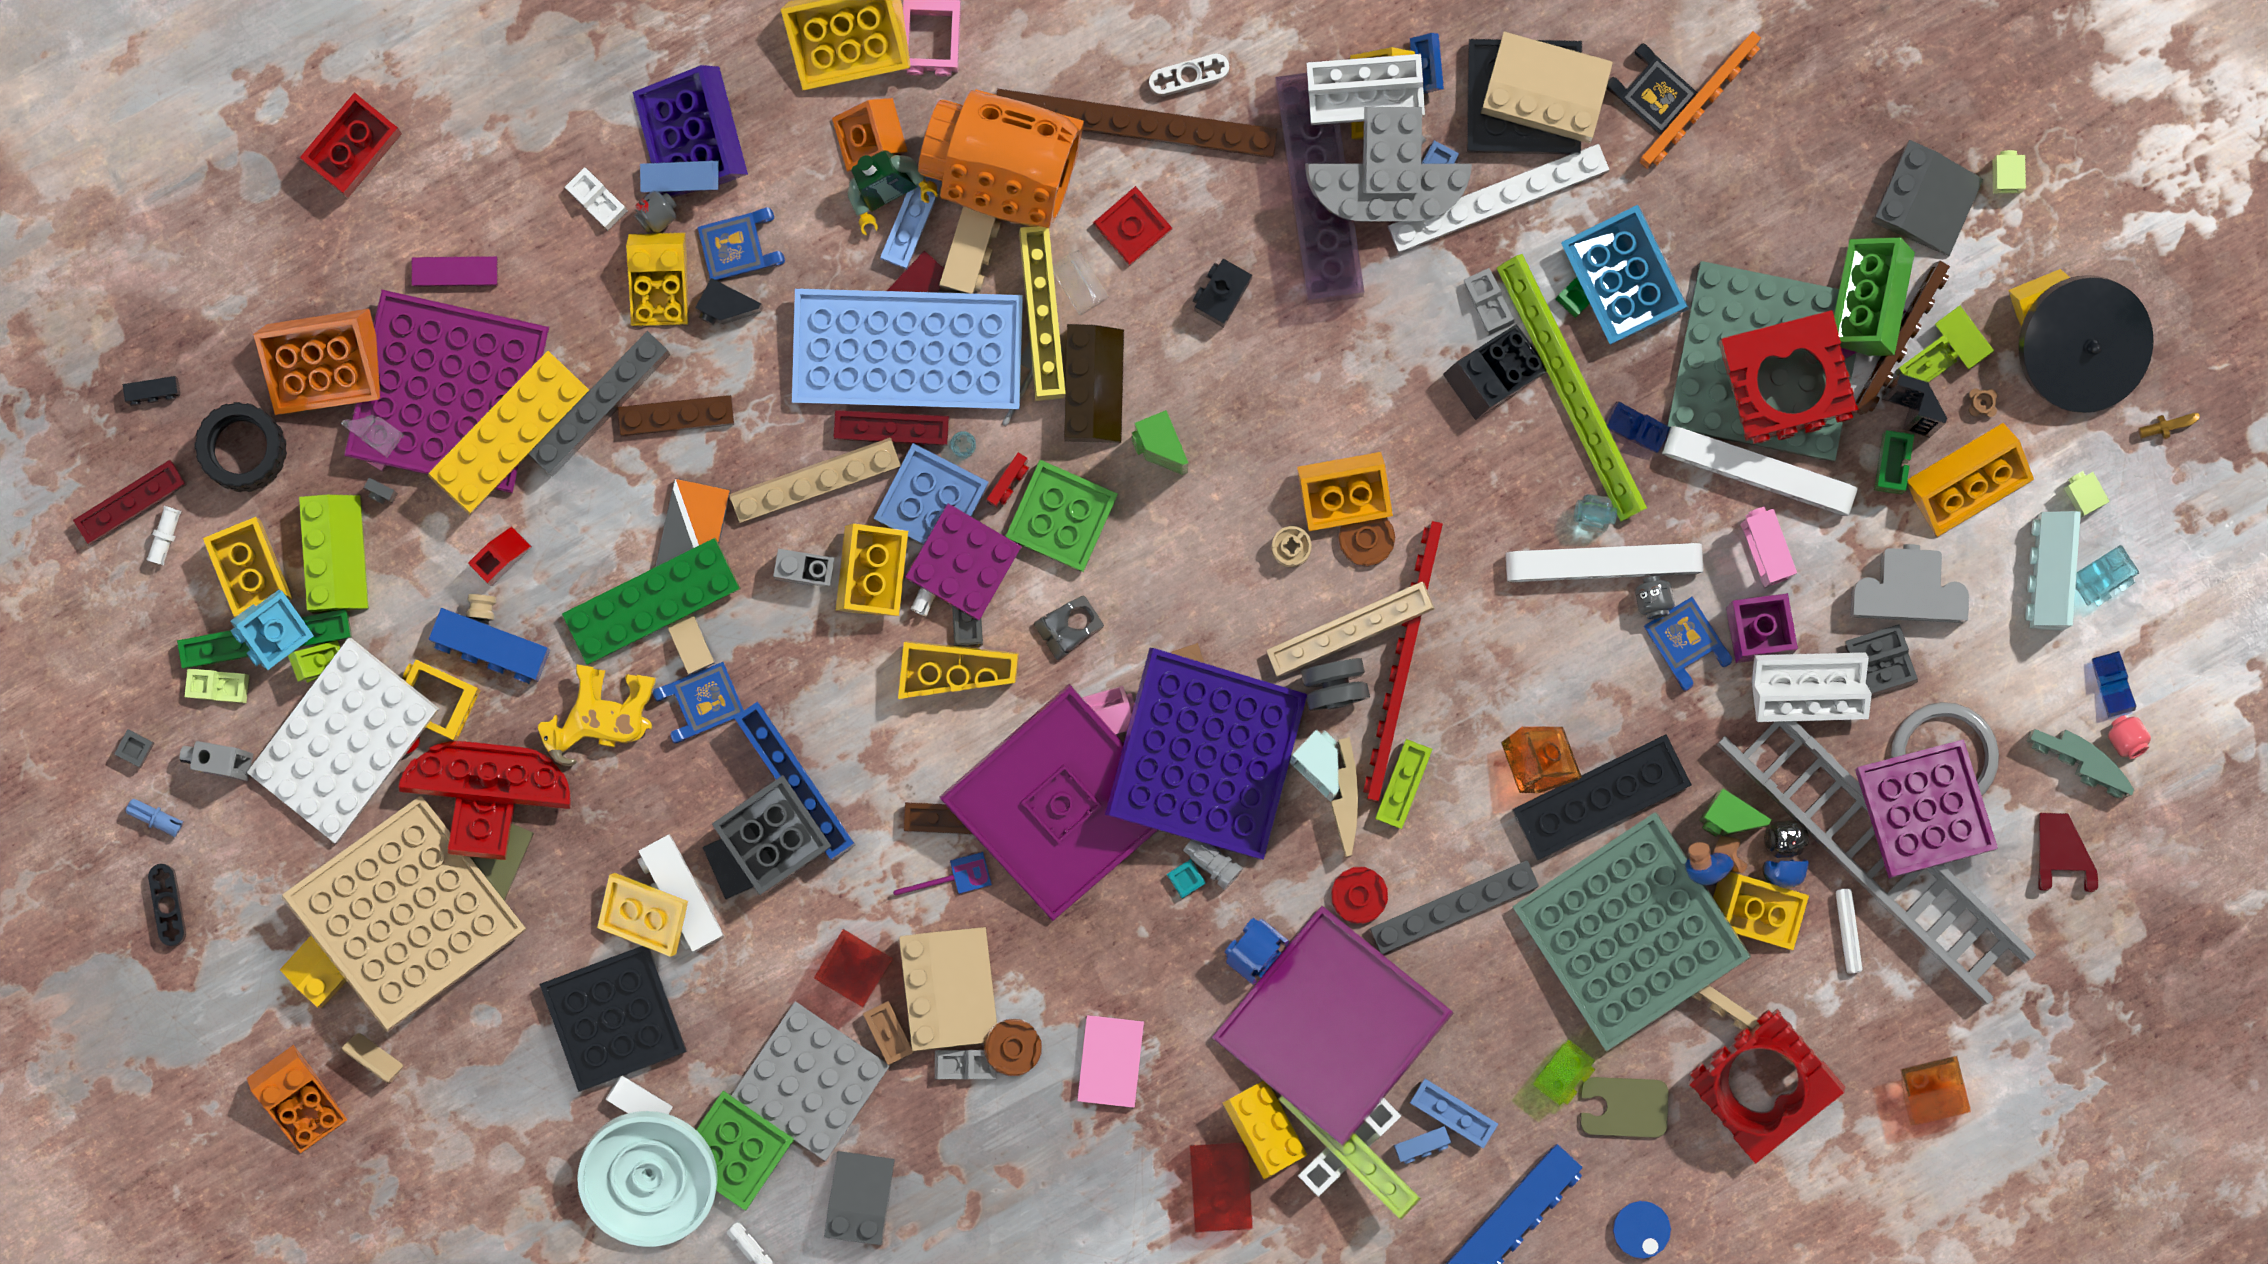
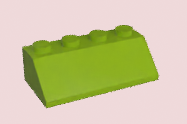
M316 495L299 497L307 611L310 613H324L347 609V611L369 609L361 496Z

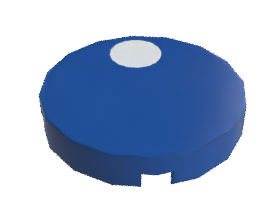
M1637 1201L1629 1203L1619 1211L1614 1219L1613 1234L1616 1243L1623 1252L1632 1257L1645 1259L1655 1256L1665 1248L1670 1240L1671 1226L1669 1218L1662 1208L1652 1202Z

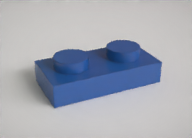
M1428 33L1410 38L1411 51H1415V54H1421L1423 94L1443 90L1439 34Z

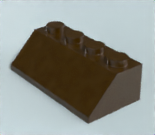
M1067 324L1065 442L1121 443L1124 329L1100 325Z

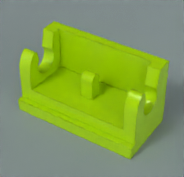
M1961 305L1935 323L1940 332L1947 337L1949 344L1957 352L1968 369L1974 367L1994 352V349Z
M1943 335L1900 366L1895 373L1897 376L1903 374L1930 382L1955 364L1958 354L1950 349L1948 345L1949 340Z

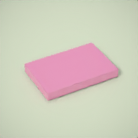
M1087 1015L1077 1101L1135 1108L1143 1021Z

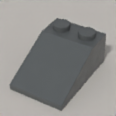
M838 1151L824 1237L883 1245L895 1159Z

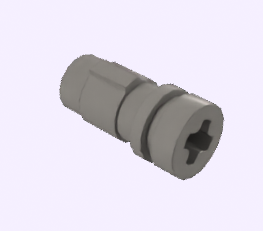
M1190 840L1183 850L1196 864L1211 874L1210 878L1213 881L1217 879V884L1224 890L1235 881L1243 870L1236 862L1233 864L1229 856L1227 858L1223 856L1215 846Z

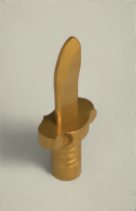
M2199 413L2188 414L2166 421L2164 415L2157 416L2158 423L2139 427V435L2142 439L2161 433L2164 439H2168L2171 437L2169 430L2193 425L2199 420Z

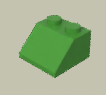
M1721 789L1716 793L1699 821L1704 824L1702 829L1717 837V835L1726 836L1763 828L1769 825L1771 819L1727 790Z

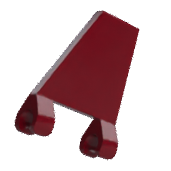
M924 250L887 291L939 293L944 268Z
M2039 813L2038 889L2048 891L2052 888V871H2085L2084 890L2086 892H2094L2098 889L2097 870L2069 814Z

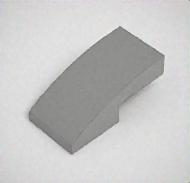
M1490 268L1464 279L1469 295L1489 335L1515 323Z
M935 1050V1079H996V1071L989 1065L984 1050Z

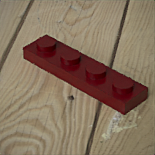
M835 410L834 440L879 442L891 438L893 443L948 446L949 416Z
M168 460L78 516L73 521L87 544L91 545L187 484L173 462Z

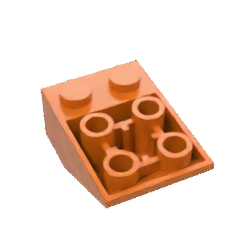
M294 1045L247 1077L251 1092L300 1153L347 1121L346 1116L321 1080Z

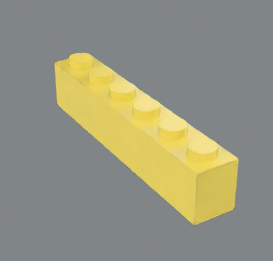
M1042 226L1020 227L1019 238L1035 400L1062 399L1065 396V384L1049 228Z

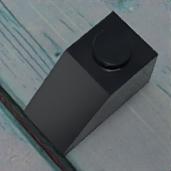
M711 278L695 308L700 313L699 318L711 325H714L715 322L723 325L761 313L763 306L760 302Z

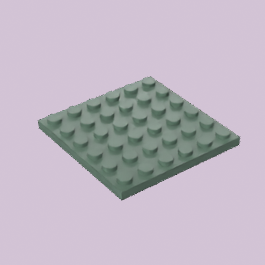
M1700 261L1667 428L1676 426L1704 436L1834 462L1843 422L1837 423L1836 418L1828 420L1825 423L1826 425L1819 431L1805 433V429L1799 430L1798 433L1794 434V437L1784 440H1778L1777 436L1758 444H1753V440H1745V433L1740 422V415L1736 407L1729 375H1727L1718 342L1721 338L1831 310L1835 314L1840 289ZM1805 349L1794 350L1787 358L1775 356L1765 358L1759 367L1757 376L1759 391L1767 404L1780 412L1789 414L1804 412L1817 404L1823 395L1826 382L1822 365ZM1856 354L1846 358L1844 361L1849 373L1850 384Z
M1654 812L1512 906L1606 1052L1751 958V955L1705 885L1695 883L1689 878L1685 867L1688 859L1657 812Z

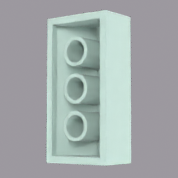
M2079 511L2041 512L2037 515V519L2032 521L2031 534L2036 536L2035 547L2030 549L2029 557L2030 564H2034L2033 575H2029L2027 585L2028 592L2032 593L2031 604L2027 603L2025 613L2026 621H2030L2029 628L2064 631L2073 626L2081 515Z
M1316 730L1296 750L1289 763L1331 802L1338 793V750L1335 748L1337 742L1326 731L1320 734Z

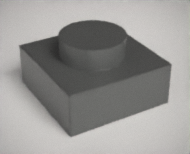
M368 478L364 486L370 492L368 497L381 504H384L385 500L393 503L398 494L395 490L371 478Z
M127 729L114 754L142 768L154 742Z

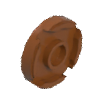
M1386 517L1342 525L1338 540L1340 550L1348 560L1356 565L1369 567L1378 565L1388 558L1394 548L1396 537L1393 525Z
M1006 1019L996 1023L989 1030L984 1041V1054L989 1065L996 1072L1006 1076H1020L1030 1071L1038 1063L1042 1053V1042L1039 1035L1030 1023L1020 1019Z

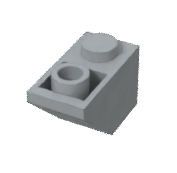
M778 549L773 577L778 581L830 587L835 558Z

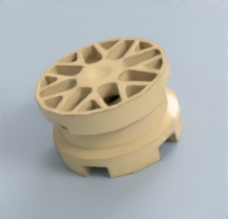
M1288 526L1276 533L1272 541L1271 550L1273 557L1279 564L1284 567L1294 568L1307 561L1311 553L1312 544L1309 535L1303 529Z

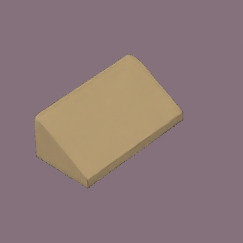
M361 1033L355 1034L342 1047L345 1053L386 1083L393 1082L403 1068L402 1063Z

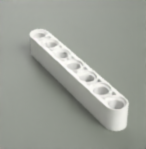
M1671 426L1662 452L1663 455L1843 516H1849L1858 488L1850 484L1676 426Z
M1688 543L1507 552V582L1703 573L1702 544Z

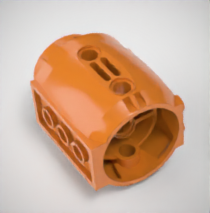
M977 89L970 91L963 105L947 100H939L932 113L924 137L918 172L921 175L942 181L941 199L1005 221L1050 228L1051 223H1054L1058 216L1077 162L1084 121L1026 102L1001 97Z

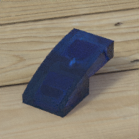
M1620 401L1615 402L1605 422L1610 431L1655 453L1659 452L1670 430V427L1647 414L1639 413Z
M2120 651L2092 658L2094 673L2108 718L2135 711L2137 706L2128 683V674Z

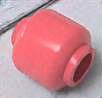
M2123 715L2111 723L2113 728L2109 731L2108 738L2121 757L2134 759L2144 754L2150 748L2148 744L2151 741V736L2138 717L2127 718L2126 715Z

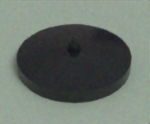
M2095 275L2071 277L2047 289L2029 309L2019 335L2018 350L2021 368L2030 386L2049 403L2061 409L2079 413L2104 410L2126 398L2143 379L2153 353V328L2143 303L2125 286L2111 279Z

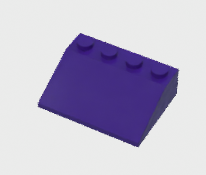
M700 65L633 92L651 163L718 161V185L748 175L720 67ZM674 191L667 193L671 198L695 191Z

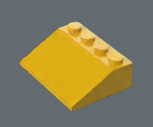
M901 0L788 1L781 8L802 90L911 67Z

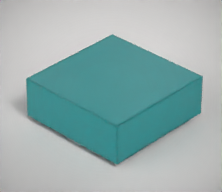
M1191 859L1167 874L1181 898L1186 897L1206 884Z

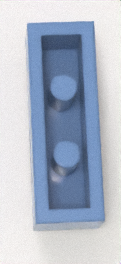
M1445 1126L1398 1143L1394 1145L1399 1161H1404L1407 1164L1415 1161L1414 1157L1421 1155L1422 1158L1431 1155V1150L1438 1149V1151L1449 1148L1447 1144H1450L1451 1141Z

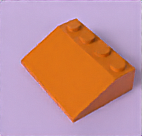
M369 309L266 324L253 334L275 415L366 402L380 398L377 339Z

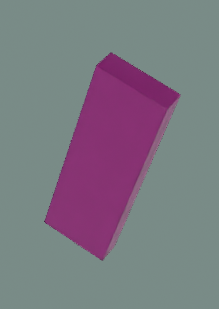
M412 257V286H498V257Z

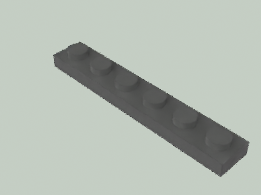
M1527 860L1373 926L1370 930L1380 953L1384 954L1535 889L1539 885Z

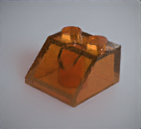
M1522 726L1501 742L1519 793H1542L1582 778L1563 727Z

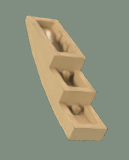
M1350 737L1338 740L1345 768L1338 770V789L1341 799L1331 801L1345 858L1352 856L1358 810L1356 765Z

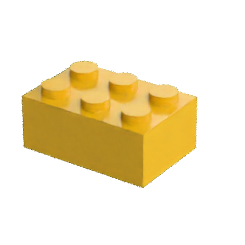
M253 517L203 538L234 617L253 604L257 606L279 589L283 591L288 600L292 599L262 521L259 518Z

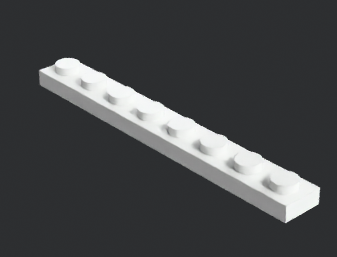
M1597 144L1581 150V154L1568 155L1463 196L1451 209L1438 217L1424 221H1399L1389 225L1388 229L1397 252L1401 253L1609 172V167L1600 145Z

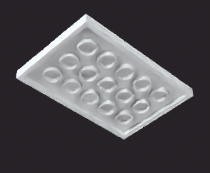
M348 638L247 773L336 844L341 840L436 715L439 708L356 641Z

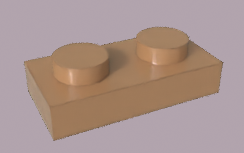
M889 1001L863 1013L887 1065L914 1053Z

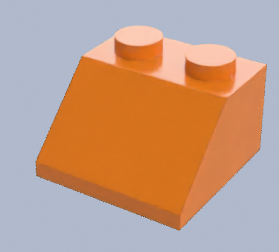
M893 98L867 100L832 118L847 172L851 171L852 167L857 165L858 160L865 155L872 157L883 150H887L894 155H902L908 152Z

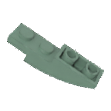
M2037 729L2030 731L2026 741L2033 744L2032 749L2046 755L2049 751L2059 755V761L2074 766L2075 762L2079 764L2075 775L2081 777L2080 782L2096 788L2097 784L2108 788L2106 793L2119 799L2133 794L2134 788L2119 767L2106 754L2082 737L2068 730L2062 731L2059 738Z

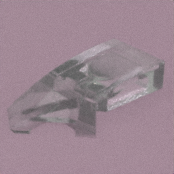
M374 415L356 420L347 419L341 423L342 426L386 458H388L404 436L395 427L380 417L375 418Z

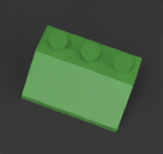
M1167 410L1135 423V431L1131 433L1132 443L1138 455L1143 453L1145 460L1181 475L1188 473L1189 463Z

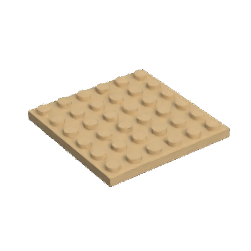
M421 795L282 894V899L386 1032L526 930L521 921L469 856L448 854L450 831Z

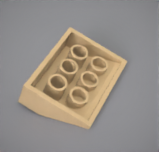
M1503 32L1481 113L1590 144L1595 132L1613 62Z
M986 927L899 936L912 1051L984 1043L989 1030L997 1023Z

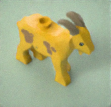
M576 664V674L579 678L578 697L563 728L557 726V715H554L553 719L549 722H540L538 724V731L544 747L555 762L562 766H573L576 764L575 759H567L562 754L584 737L599 739V745L615 747L616 742L627 744L640 740L647 729H652L651 722L647 718L642 717L644 706L650 700L656 678L626 674L625 680L630 688V696L623 704L614 701L601 700L605 670Z

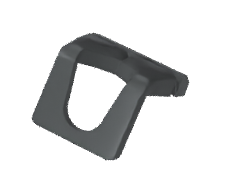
M1085 596L1069 601L1060 608L1048 613L1047 617L1043 616L1034 622L1035 628L1042 639L1047 641L1046 644L1056 660L1063 659L1069 654V650L1075 649L1087 636L1104 627L1103 622ZM1083 608L1090 614L1091 622L1084 629H1074L1068 626L1071 610Z

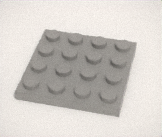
M795 1001L731 1096L790 1135L796 1142L824 1161H827L890 1065H887L885 1061Z

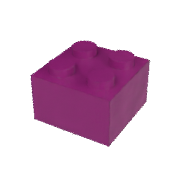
M1788 593L1733 600L1726 607L1735 663L1754 661V655L1794 654L1798 649Z

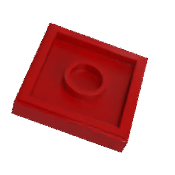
M1136 186L1093 222V225L1129 266L1173 230Z

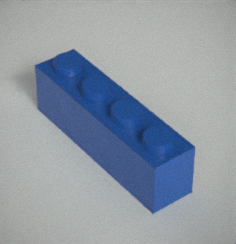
M444 608L440 609L429 640L435 643L434 649L450 654L451 650L462 653L461 659L477 664L478 659L489 663L488 669L503 674L504 670L515 673L514 679L530 684L531 679L539 682L551 651L548 647Z

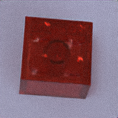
M843 929L814 976V979L865 1009L894 959Z

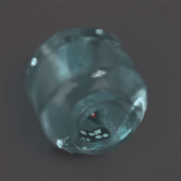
M1585 494L1581 500L1576 501L1574 522H1578L1581 530L1604 533L1610 524H1615L1617 508L1612 507V501L1609 497Z

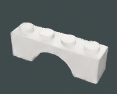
M1383 1098L1355 1134L1370 1146L1401 1115ZM1326 1147L1297 1176L1316 1196H1319L1348 1167Z

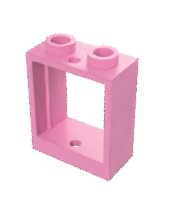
M903 0L908 51L911 15L951 16L952 35L950 60L910 58L911 67L902 70H907L909 75H923L924 71H933L937 76H952V72H958L960 0Z
M1761 507L1748 512L1749 514L1746 515V519L1740 525L1764 588L1794 577L1797 571L1774 509L1766 511L1765 507Z
M1123 686L1082 697L1115 734L1128 730L1135 703L1132 694H1126Z

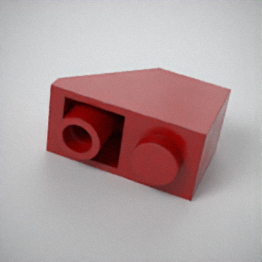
M511 526L487 543L468 564L488 585L492 586L532 546Z

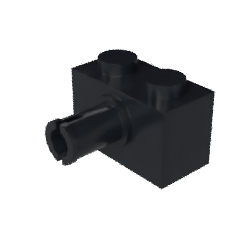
M1223 258L1220 264H1213L1207 274V278L1210 279L1205 289L1199 288L1192 302L1196 303L1195 312L1224 328L1251 282L1252 274Z

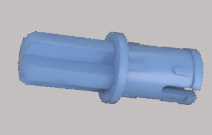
M136 799L130 800L126 808L127 814L148 823L149 828L155 827L175 838L184 822L162 812L160 807L155 809Z

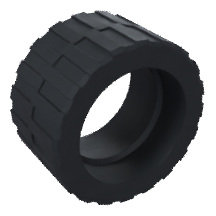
M233 402L232 404H224L212 410L202 420L201 426L196 432V442H194L196 458L202 466V470L216 483L235 492H252L267 486L282 470L287 455L286 439L283 436L281 427L265 411L249 403ZM238 421H247L257 425L263 431L267 440V450L261 463L253 470L243 474L225 470L215 456V445L220 433L227 426Z

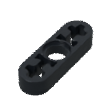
M157 864L150 869L148 880L158 936L163 944L178 946L186 938V928L176 872L169 865ZM160 869H163L164 873H169L170 877L165 879V885L167 889L172 887V893L162 892L157 895V889L163 890L161 881L155 880V876L160 874ZM164 897H171L175 902V908L170 913H163L159 907L160 901ZM177 915L178 920H172V925L174 929L179 930V934L175 936V941H172L170 937L165 936V932H168L170 928L169 922L162 923V917L172 918Z

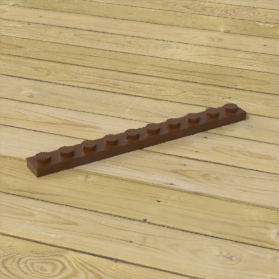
M997 88L996 95L1026 102L1062 115L1083 120L1082 131L1273 158L1276 128Z

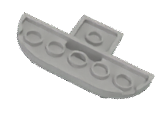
M1364 107L1363 164H1305L1309 187L1314 196L1318 198L1328 211L1338 217L1354 221H1424L1444 214L1458 202L1468 185L1472 164H1421L1422 107Z

